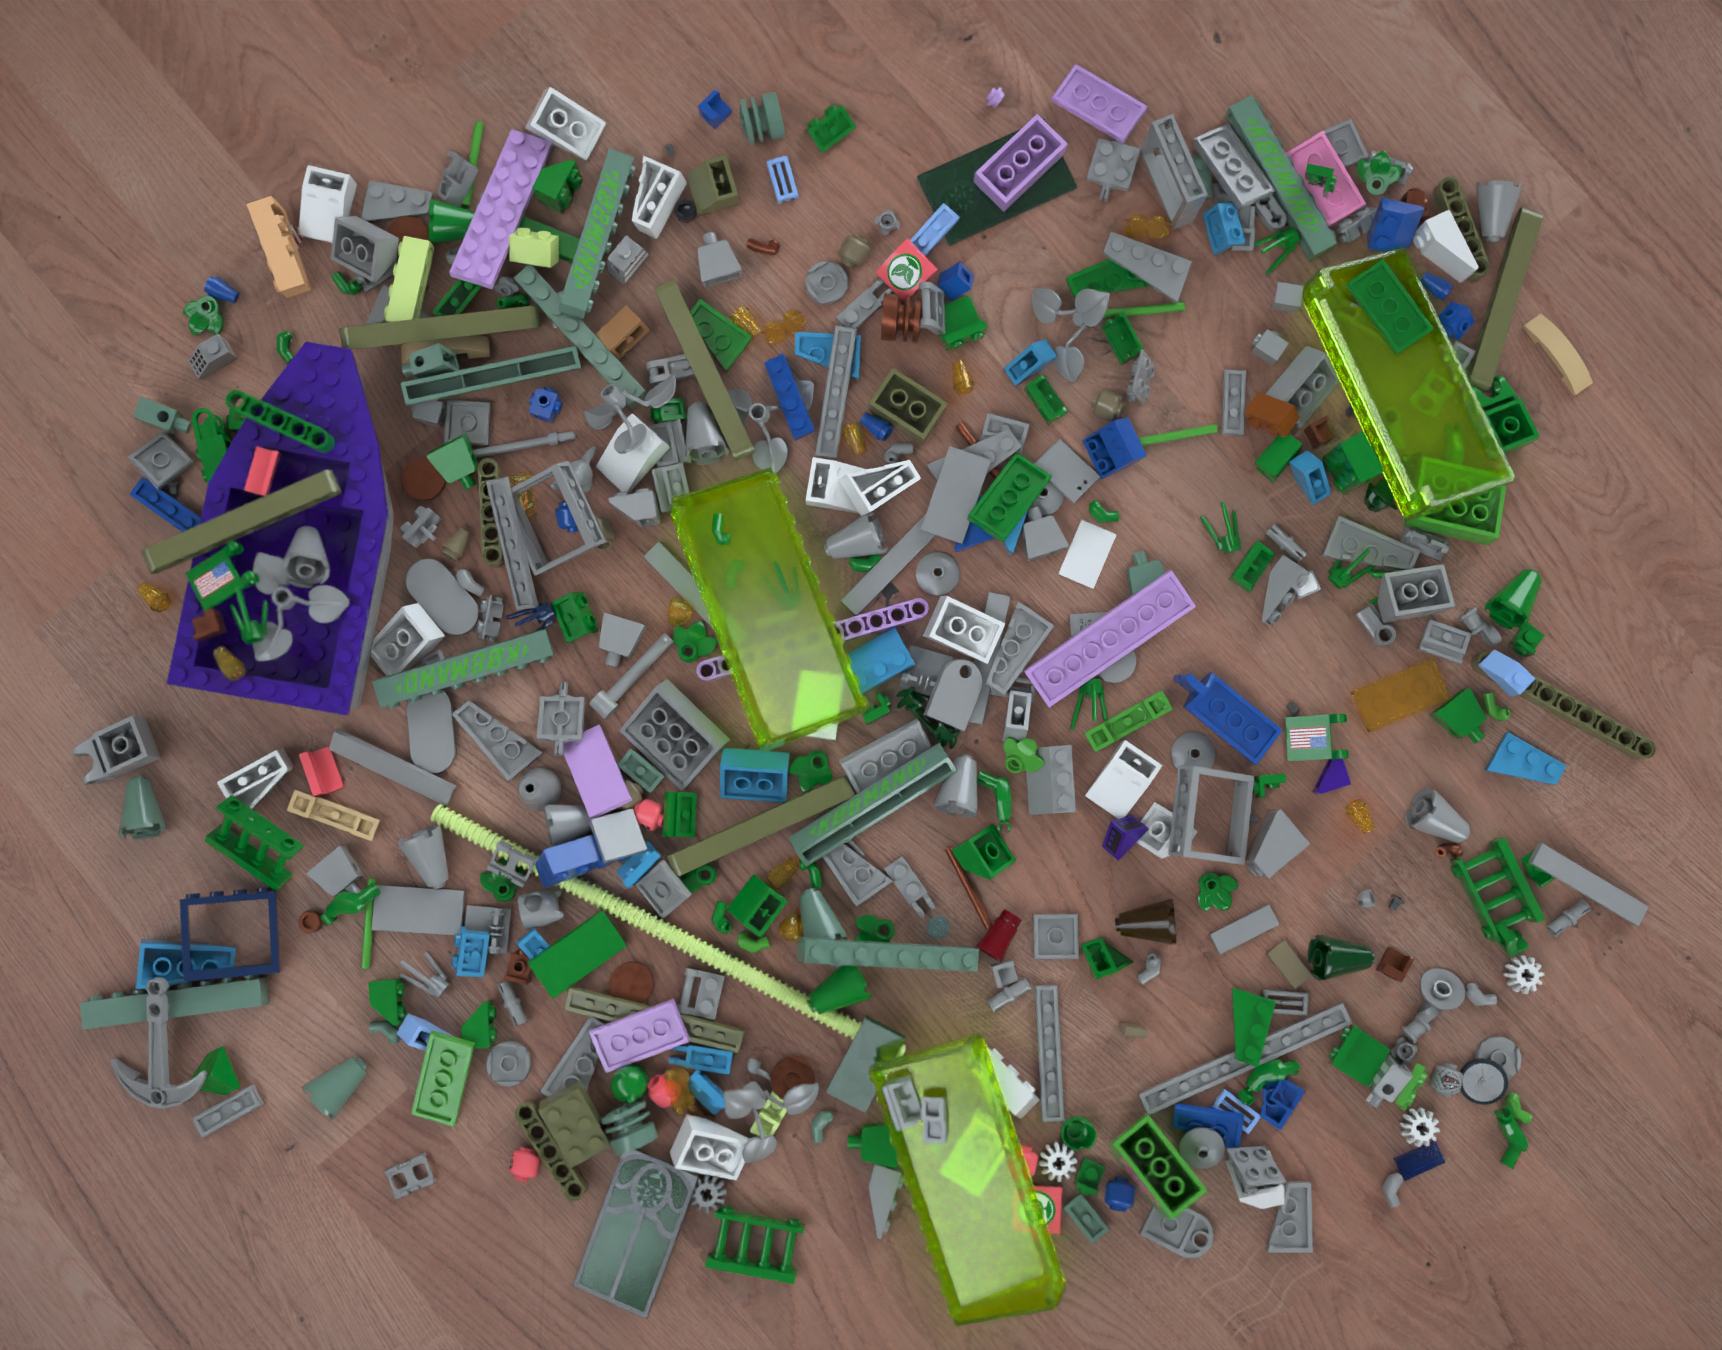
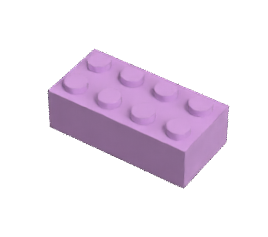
M1036 114L975 172L974 183L1004 212L1065 154L1068 144Z

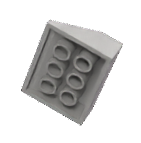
M668 679L652 690L619 730L681 791H684L730 742V739Z

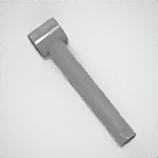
M664 633L607 693L604 690L600 691L591 700L589 705L605 720L609 718L619 707L616 703L618 699L674 641Z

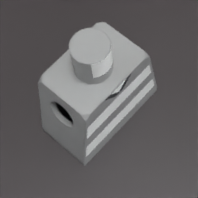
M626 235L607 258L608 274L626 286L649 258L650 254Z
M1388 1054L1372 1083L1369 1085L1372 1091L1366 1101L1376 1108L1379 1107L1383 1099L1391 1103L1394 1102L1413 1077V1074L1402 1061Z

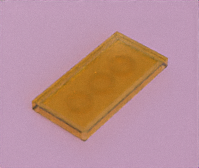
M1434 658L1351 691L1368 732L1451 699Z

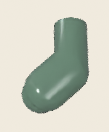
M389 1021L370 1022V1033L382 1032L391 1044H396L400 1041V1036L397 1034L399 1029L396 1025L393 1026Z
M830 1111L819 1112L811 1121L813 1143L824 1141L823 1128L833 1121V1114Z

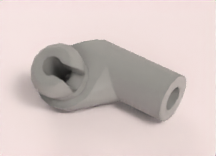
M893 443L885 452L884 460L888 464L896 463L901 454H913V443Z
M460 569L456 573V579L462 588L477 596H481L485 587L476 583L468 570Z
M1156 953L1147 955L1146 970L1137 975L1142 985L1160 973L1161 959Z
M1469 983L1465 986L1466 997L1474 1005L1488 1006L1497 1004L1495 994H1483L1475 983Z
M1399 1173L1390 1174L1382 1186L1390 1208L1400 1205L1396 1192L1403 1183V1177Z

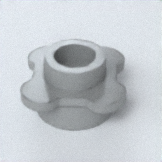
M887 210L875 218V224L879 225L883 235H889L890 231L900 227V222L896 220L892 210Z
M503 276L499 278V283L494 285V290L505 297L514 296V292L519 290V286L512 277Z
M1399 1037L1395 1048L1391 1049L1390 1054L1394 1058L1401 1059L1402 1063L1409 1064L1417 1052V1046L1406 1042L1405 1038Z

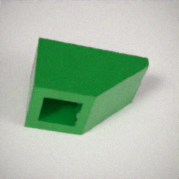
M401 978L368 982L370 1006L393 1026L402 1024L406 1018V1007L403 1006L402 997L405 995L404 983H401Z
M492 1000L483 1002L461 1026L462 1039L474 1042V1049L490 1048L497 1041V1030L493 1028V1019H496V1006L492 1004Z

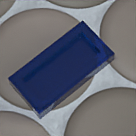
M1431 1141L1429 1146L1422 1145L1393 1159L1404 1181L1446 1163L1436 1141Z

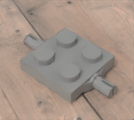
M1098 139L1086 181L1102 187L1099 200L1102 201L1104 196V201H1108L1110 190L1118 189L1128 192L1140 148L1128 146L1125 142L1122 144L1117 140Z
M563 682L559 683L558 695L552 697L540 696L537 740L555 743L553 753L555 756H558V754L563 756L564 743L583 741L586 700L584 697L568 695L569 683L564 682V684Z

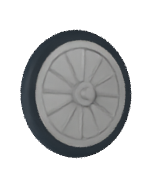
M1475 1059L1466 1063L1460 1070L1463 1074L1460 1091L1473 1103L1481 1105L1495 1103L1507 1091L1508 1078L1506 1072L1498 1063L1492 1060Z

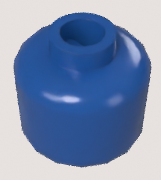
M566 501L559 503V507L555 509L559 528L567 529L568 533L579 531Z
M1116 1176L1115 1181L1107 1182L1104 1200L1109 1205V1209L1127 1212V1209L1133 1207L1135 1187L1128 1183V1178Z

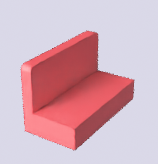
M256 447L245 491L262 496L269 495L281 455L279 452Z
M329 747L299 754L313 796L320 797L344 788L336 760Z

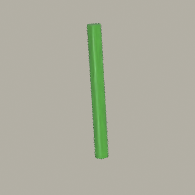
M479 121L475 122L469 162L476 168L484 123ZM474 180L461 204L464 207H470Z
M1185 302L1107 309L1103 319L1115 318L1123 311L1126 316L1185 311Z
M1217 425L1151 435L1138 439L1142 446L1217 433Z
M367 879V886L371 883L376 884V879ZM374 898L365 904L361 968L370 969L373 934L371 929Z

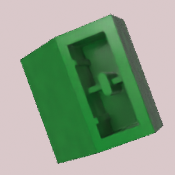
M572 159L541 170L532 187L541 204L561 214L571 206L572 196L575 190H579L583 182L576 161Z
M753 874L727 908V911L761 938L789 900Z

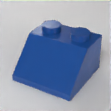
M1381 198L1367 234L1368 249L1392 253L1409 248L1425 208L1423 206Z

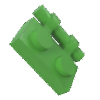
M1419 1063L1416 1064L1412 1071L1413 1077L1395 1101V1105L1403 1111H1406L1407 1107L1412 1105L1416 1097V1091L1419 1086H1423L1427 1077L1426 1067Z

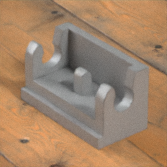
M911 1074L888 1079L882 1088L896 1131L919 1124L918 1121L921 1120V1105Z

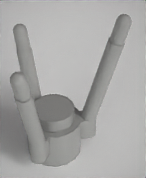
M425 952L424 955L439 975L438 977L434 974L428 979L403 960L400 961L403 967L424 981L426 985L404 974H400L399 977L428 992L431 996L440 997L449 986V983L446 981L448 976L442 972L428 952Z

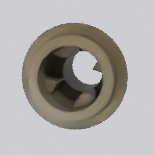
M459 528L442 546L443 550L441 553L456 562L458 558H462L471 534Z

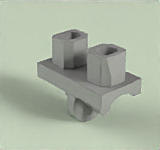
M419 506L414 512L418 519L413 525L405 522L400 527V531L403 533L402 538L415 548L421 543L424 544L428 538L433 541L437 539L433 532L438 528L437 525L442 520L430 508L426 509Z

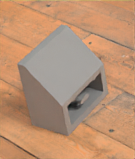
M639 489L636 490L635 494L627 495V492L615 493L614 497L609 498V503L613 508L638 527L642 528L661 524L658 499L653 491Z

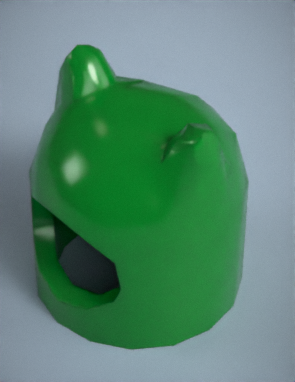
M634 1063L619 1068L612 1076L610 1083L614 1097L621 1102L629 1104L638 1101L648 1090L649 1075L642 1066Z

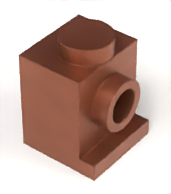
M1419 188L1408 190L1402 196L1401 202L1423 206L1425 209L1419 224H1423L1429 217V212H1426L1428 201L1425 199V191H1421Z
M522 949L511 953L504 980L527 985L530 983L532 969L527 964L530 958ZM518 962L523 965V969L521 971L516 969V964Z

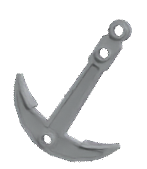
M156 977L149 980L146 985V990L149 994L146 998L147 1021L149 1023L148 1081L141 1079L142 1074L128 1067L117 1057L113 1058L111 1063L121 1085L133 1098L147 1106L165 1109L181 1105L196 1095L205 1082L207 1072L202 1071L195 1078L180 1085L170 1084L167 1042L169 1004L168 997L165 994L169 984L166 979Z

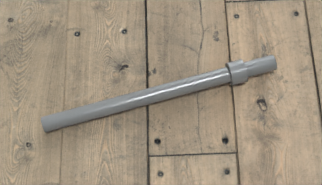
M575 431L560 434L553 432L548 433V436L475 449L473 451L475 457L480 458L549 444L550 446L559 445V442L575 440L576 435Z

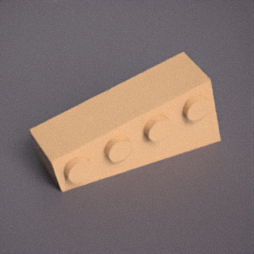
M272 196L246 204L259 236L262 249L267 257L268 268L275 278L273 284L276 291L282 293L286 298L310 291V284L286 211Z

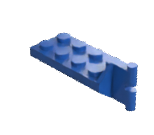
M1209 672L1201 681L1197 680L1193 674H1176L1173 677L1174 682L1189 692L1183 708L1253 765H1257L1283 731L1213 672Z

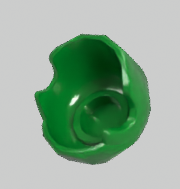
M1073 1116L1063 1122L1061 1126V1139L1069 1148L1075 1151L1081 1149L1089 1150L1096 1142L1097 1132L1092 1122L1087 1118Z

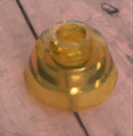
M679 597L671 599L668 609V623L672 627L686 624L687 620L691 621L693 608L689 607V603Z
M797 913L790 914L779 925V934L786 941L798 943L799 937L803 938L801 915Z

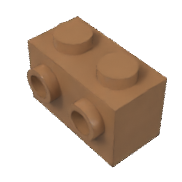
M625 305L606 325L601 327L595 336L620 360L650 330Z

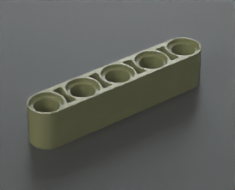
M1445 177L1434 188L1433 197L1440 214L1450 210L1457 226L1464 229L1465 233H1462L1467 245L1472 249V255L1480 270V273L1475 271L1466 280L1476 282L1489 271L1490 264L1459 182L1454 177ZM1443 187L1448 188L1450 193L1445 192ZM1450 206L1456 208L1457 213L1453 212Z
M486 458L478 465L482 558L490 566L498 568L504 565L505 560L499 535L493 540H489L488 537L492 530H497L495 518H488V511L492 509L490 497L486 494L488 490L486 481L502 478V469L493 459ZM494 466V472L486 475L487 467ZM497 551L499 553L498 559L493 562L490 561L491 553Z
M532 1100L524 1101L515 1110L517 1122L565 1197L570 1201L579 1200L587 1190L585 1178L577 1166L570 1168L538 1112L539 1106L536 1102ZM523 1107H529L531 1109V1117H525L523 1115ZM535 1126H540L543 1128V1136H537L535 1134ZM547 1145H552L556 1148V1155L547 1153ZM560 1164L566 1165L569 1173H560L558 1166ZM571 1184H578L581 1188V1193H573L571 1191Z

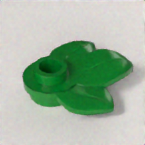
M1384 150L1379 152L1372 159L1371 163L1360 159L1357 165L1359 178L1366 182L1367 190L1373 195L1384 193L1388 185L1395 183L1399 179L1402 171L1401 165L1391 166L1390 158ZM1375 180H1379L1381 182L1380 188H1375L1373 186V182Z
M203 296L198 301H191L184 307L183 314L190 318L189 329L192 335H199L206 329L214 335L221 333L223 318L218 313L220 306L214 297ZM206 303L209 304L208 310L205 308Z
M702 621L692 624L687 630L677 626L673 633V641L678 646V656L686 663L696 661L699 656L709 655L717 643V639L706 637V629ZM691 648L693 649V654L687 656L685 650Z
M820 750L811 751L807 756L797 757L789 767V773L799 775L798 783L803 792L812 789L817 783L823 785L832 779V772L827 767L828 757ZM815 757L820 758V763L817 765L813 763Z
M500 858L497 861L503 865H507L508 863L503 858ZM523 868L515 869L518 873L525 876ZM483 872L480 875L482 887L487 892L493 893L494 897L500 902L510 901L514 897L516 889L520 887L511 882L512 878L508 879V877L501 875V873L497 875L493 872ZM503 887H507V892L501 894L500 890Z
M707 863L679 877L684 879L682 883L691 893L698 891L702 885L712 884L716 880L717 872L713 865ZM704 870L710 872V876L707 879L702 877Z
M1211 872L1203 874L1198 882L1200 889L1197 897L1198 905L1204 912L1209 910L1212 905L1220 910H1229L1232 903L1230 892L1238 888L1237 882L1226 874L1220 876ZM1213 881L1212 886L1208 888V883Z
M864 915L855 920V924L861 929L855 938L856 941L889 942L895 934L893 923L887 919L878 920L873 915ZM882 926L888 928L887 934L880 933L879 930Z

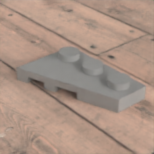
M369 181L361 219L370 223L373 221L386 222L390 221V219L405 216H429V200L434 199V194L429 191Z
M1286 1181L1284 1204L1278 1207L1265 1250L1267 1253H1313L1311 1183L1309 1181Z

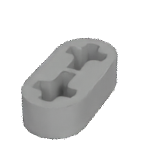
M1272 195L1262 199V201L1266 200L1268 202L1266 206H1260V201L1253 203L1255 212L1268 230L1277 232L1283 228L1286 223V215ZM1273 218L1280 219L1279 223H1272L1271 220Z

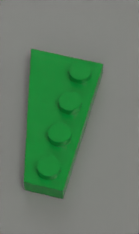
M1110 259L1065 278L1073 299L1083 289L1112 293L1151 286Z

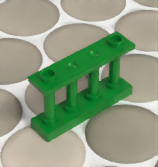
M230 795L216 807V810L225 815L223 823L206 835L205 842L269 887L278 891L292 877V873L284 868L287 859L290 860L303 849L304 845L233 795ZM233 821L243 828L240 837L230 830ZM251 834L261 840L259 849L248 843ZM269 847L279 853L277 862L266 856Z
M1495 838L1489 841L1492 846L1490 851L1465 863L1457 858L1450 860L1452 864L1451 871L1457 879L1459 878L1483 926L1481 931L1484 937L1493 942L1502 941L1495 928L1502 923L1508 928L1524 919L1533 923L1545 920L1505 838ZM1494 858L1499 860L1502 866L1500 871L1475 883L1472 882L1467 871ZM1503 879L1509 880L1512 886L1510 888L1511 891L1483 904L1478 891ZM1513 899L1519 900L1522 906L1520 912L1493 924L1488 911Z
M721 1206V1209L719 1208L715 1211L714 1217L721 1218L716 1249L712 1254L708 1253L705 1268L784 1283H795L797 1269H792L791 1261L796 1233L803 1234L805 1224L794 1218H788L785 1221L737 1212L729 1206ZM730 1220L743 1223L738 1254L735 1258L727 1257L724 1253ZM752 1224L765 1227L760 1259L757 1262L748 1261L746 1257ZM774 1228L788 1231L782 1264H779V1266L770 1265L769 1262Z

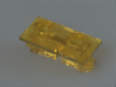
M1131 215V219H1125L1126 222H1129V226H1125V235H1129V237H1144L1145 229H1149L1148 238L1164 239V237L1169 235V228H1165L1166 224H1171V222L1165 220V216H1152V220L1144 219L1143 215Z
M791 309L782 315L783 319L778 322L773 320L764 325L765 329L761 331V334L768 335L765 338L768 345L773 344L775 346L786 339L787 336L783 331L785 329L788 330L790 335L803 329L807 323L803 316L798 317L802 312Z
M674 1065L676 1071L668 1069L665 1071L666 1075L664 1076L668 1092L677 1091V1093L670 1096L672 1110L676 1115L684 1114V1109L693 1113L695 1098L693 1093L689 1091L688 1083L690 1079L686 1069Z

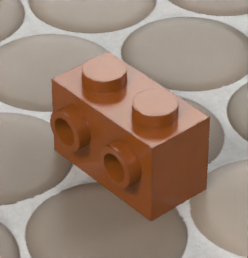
M1260 392L1256 394L1244 411L1249 426L1254 429L1260 428L1272 436L1278 435L1283 438L1288 435L1300 418L1294 405Z

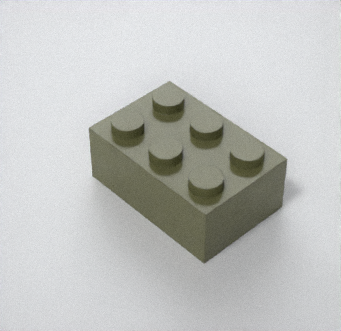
M892 368L869 402V410L882 419L889 421L891 425L923 445L947 410L948 403Z
M580 1080L540 1101L538 1112L570 1168L611 1147L609 1141L612 1139V1135L605 1132L607 1127L605 1124H602L601 1116Z

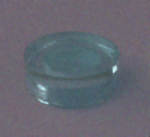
M934 916L927 923V930L934 938H943L949 932V922L943 916Z

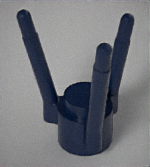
M548 602L538 604V607L507 615L506 619L509 620L533 612L532 615L516 622L515 626L518 627L536 618L539 624L544 622L536 630L538 631L552 625L551 619L556 616Z

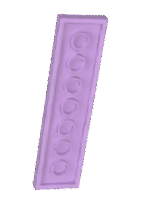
M511 129L449 271L451 277L493 289L509 251V235L519 228L534 192L532 187L541 170L545 167L553 148L551 141Z
M1168 570L1023 671L1047 706L1051 707L1196 606L1173 571Z

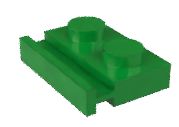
M665 792L662 836L695 838L697 793Z

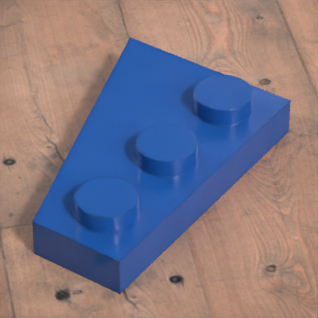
M1175 1103L1173 1127L1184 1132L1198 1127L1210 1128L1222 1137L1226 1148H1239L1244 1121L1243 1113Z

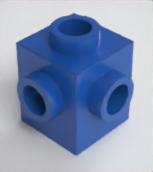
M1451 301L1436 318L1435 322L1441 336L1459 340L1475 320L1469 307Z
M544 387V389L537 388L536 392L531 394L529 405L531 406L529 413L534 418L554 423L556 414L561 412L563 402H561V398L556 390L549 387Z

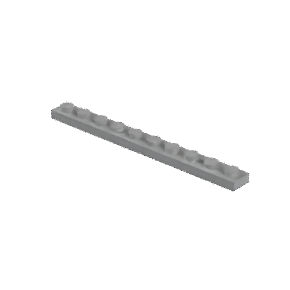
M1342 1002L1337 1003L1268 1034L1259 1066L1351 1025L1352 1022ZM1233 1050L1138 1093V1096L1146 1114L1150 1115L1251 1070L1255 1066L1235 1060V1052Z

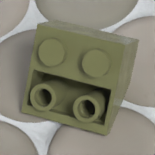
M726 155L705 160L686 174L698 216L740 204Z

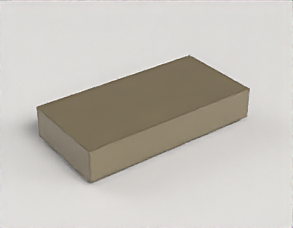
M1282 939L1266 952V955L1293 989L1299 987L1312 976L1285 940Z
M1119 1022L1118 1030L1125 1036L1143 1039L1148 1037V1029L1142 1025Z

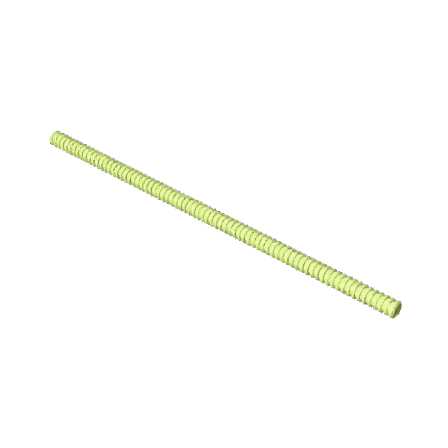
M442 804L438 805L431 815V822H437V825H443L445 829L449 828L450 832L455 831L456 835L461 834L462 838L467 837L470 842L473 840L475 845L480 844L481 848L486 847V850H492L493 854L497 843L502 840L512 845V849L522 852L523 855L527 853L537 858V860L540 856H536L535 852L530 853L527 848L524 850L523 846H517L515 842L511 843L510 839L505 840L504 836L499 837L498 833L493 834L490 829L487 831L485 826L480 827V824H474L473 820L468 821L467 817L462 818L461 814H456L454 810L450 811L448 807L444 808ZM502 851L498 852V857H505L504 860H509L508 854ZM518 861V867L523 866L524 870H529L527 864ZM534 865V867H533L531 873L534 872V873H535V876L538 877L539 874H538L537 869H536V867H535V865ZM576 876L554 885H559L560 889L565 888L568 893L571 891L574 896L577 894L578 898H584L585 902L590 901L591 905L596 904L597 908L602 907L604 912L609 911V914H615L616 918L621 917L622 921L627 920L629 925L632 923L635 928L640 927L641 931L646 930L647 934L652 933L653 937H659L658 940L660 941L662 939L665 940L664 943L666 944L668 942L671 943L672 947L677 946V949H682L683 953L688 952L690 953L689 956L692 957L694 955L696 956L695 959L698 960L700 958L703 963L705 961L708 962V966L713 965L714 969L719 968L721 969L720 972L723 973L725 971L727 972L726 975H733V979L738 978L739 982L744 981L746 982L745 985L748 986L750 984L752 985L751 988H758V992L763 991L764 995L769 994L770 998L775 997L777 998L776 1001H783V1005L788 1004L789 1008L794 1007L795 1011L800 1010L801 1014L804 1015L806 1013L809 1018L812 1016L814 1021L819 1020L820 1024L825 1023L826 1027L829 1028L831 1026L834 1031L837 1029L839 1034L844 1033L845 1037L850 1036L851 1040L854 1039L862 1024L860 1021L859 1023L856 1022L855 1018L850 1019L849 1015L844 1016L843 1012L838 1013L837 1009L823 1014H818L817 1011L812 1012L807 1004V1000L810 998L806 996L805 992L802 994L799 989L794 990L793 986L788 987L787 983L782 984L780 979L777 981L774 976L771 978L768 973L763 974L762 970L757 971L756 967L751 968L749 963L746 965L743 960L740 962L737 957L732 958L731 954L726 955V951L723 950L721 952L719 951L720 948L717 947L715 949L712 944L709 946L706 941L701 942L700 938H694L695 935L692 934L690 936L688 935L689 932L686 931L684 933L682 932L683 929H676V926H671L670 922L665 923L664 919L659 920L657 919L658 916L655 915L653 917L651 916L652 913H645V909L640 910L639 906L634 907L633 903L628 904L625 899L622 901L621 897H615L614 893L609 894L608 890L603 891L602 887L597 888L596 884L591 885L590 881H584L583 877L578 878ZM905 1044L900 1048L895 1058V1063L900 1062L906 1050Z

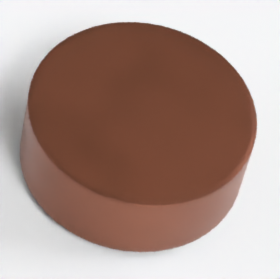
M313 910L302 913L298 920L300 929L305 933L317 932L323 924L320 913Z

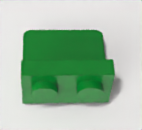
M964 296L944 305L945 334L939 336L946 351L959 349L965 343L978 341L986 335L988 327L985 320L980 321L969 296Z
M1346 1026L1340 1035L1342 1040L1339 1045L1334 1046L1328 1055L1330 1058L1328 1063L1364 1086H1369L1390 1050L1384 1044L1364 1033L1357 1026Z

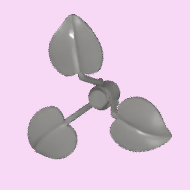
M1037 288L1032 291L1031 300L1034 314L1038 320L1048 324L1056 320L1057 314H1073V322L1080 326L1075 334L1066 342L1065 347L1058 346L1055 348L1054 352L1057 358L1053 360L1055 368L1063 378L1070 382H1077L1084 368V357L1078 348L1070 347V344L1087 328L1086 325L1096 326L1101 322L1107 310L1110 294L1093 289H1083L1076 295V309L1060 311L1058 310L1061 306L1060 297L1050 289Z
M673 374L652 388L646 394L645 401L628 394L625 390L620 392L614 384H609L600 394L605 403L594 409L584 411L586 420L593 429L601 430L611 424L618 412L628 430L622 432L617 437L614 448L619 454L630 452L642 444L646 438L647 430L643 424H637L632 428L630 422L621 411L626 405L625 397L646 407L651 405L653 408H659L673 397L676 388V377Z
M797 380V386L807 411H809L813 403L814 384L807 380ZM741 389L727 391L742 424L746 422L747 415H750L756 423L760 424L767 440H760L754 445L755 453L752 454L754 463L769 476L777 474L786 463L788 448L783 439L779 437L770 438L765 423L770 418L769 411L782 410L781 406L768 405L765 407L761 403L752 405V399L746 391Z
M258 553L254 562L253 573L258 574L260 581L255 585L264 594L273 593L272 599L278 605L279 625L267 622L268 634L263 635L264 640L252 644L255 658L258 661L274 660L284 655L290 649L292 634L288 630L282 629L283 609L292 608L295 602L310 605L309 614L314 620L320 623H329L337 619L349 606V599L340 590L327 585L312 588L309 592L310 601L295 597L289 589L282 587L289 584L286 576L281 572L283 559Z
M757 1082L748 1083L744 1086L743 1090L723 1092L725 1112L729 1118H742L748 1115L752 1109L757 1122L760 1137L751 1138L744 1145L742 1156L745 1163H755L767 1158L774 1152L777 1146L774 1136H765L757 1109L762 1108L766 1104V1098L779 1107L786 1108L787 1113L790 1115L799 1114L807 1110L817 1098L819 1084L817 1082L791 1088L783 1098L784 1103L771 1096L767 1090L763 1092Z

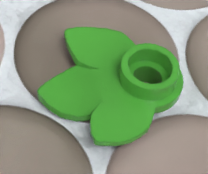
M1009 737L1004 742L1003 749L1007 755L1005 766L1010 772L1018 773L1023 770L1035 772L1043 766L1044 761L1035 755L1037 745L1033 739L1025 738L1018 743L1015 739Z

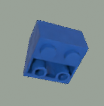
M1128 417L1114 420L1082 440L1101 479L1121 471L1147 456Z

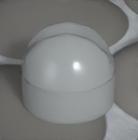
M1371 889L1363 890L1357 895V900L1360 901L1358 904L1361 907L1370 908L1376 905Z

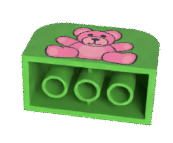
M1149 1115L1139 1117L1107 1144L1115 1158L1142 1193L1166 1219L1173 1220L1208 1191Z

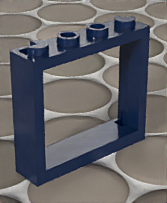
M271 887L257 888V893H247V889L233 890V895H224V891L209 892L210 897H200V893L186 894V899H180L184 982L279 973L281 971L276 891H271ZM268 899L271 963L192 971L189 905Z

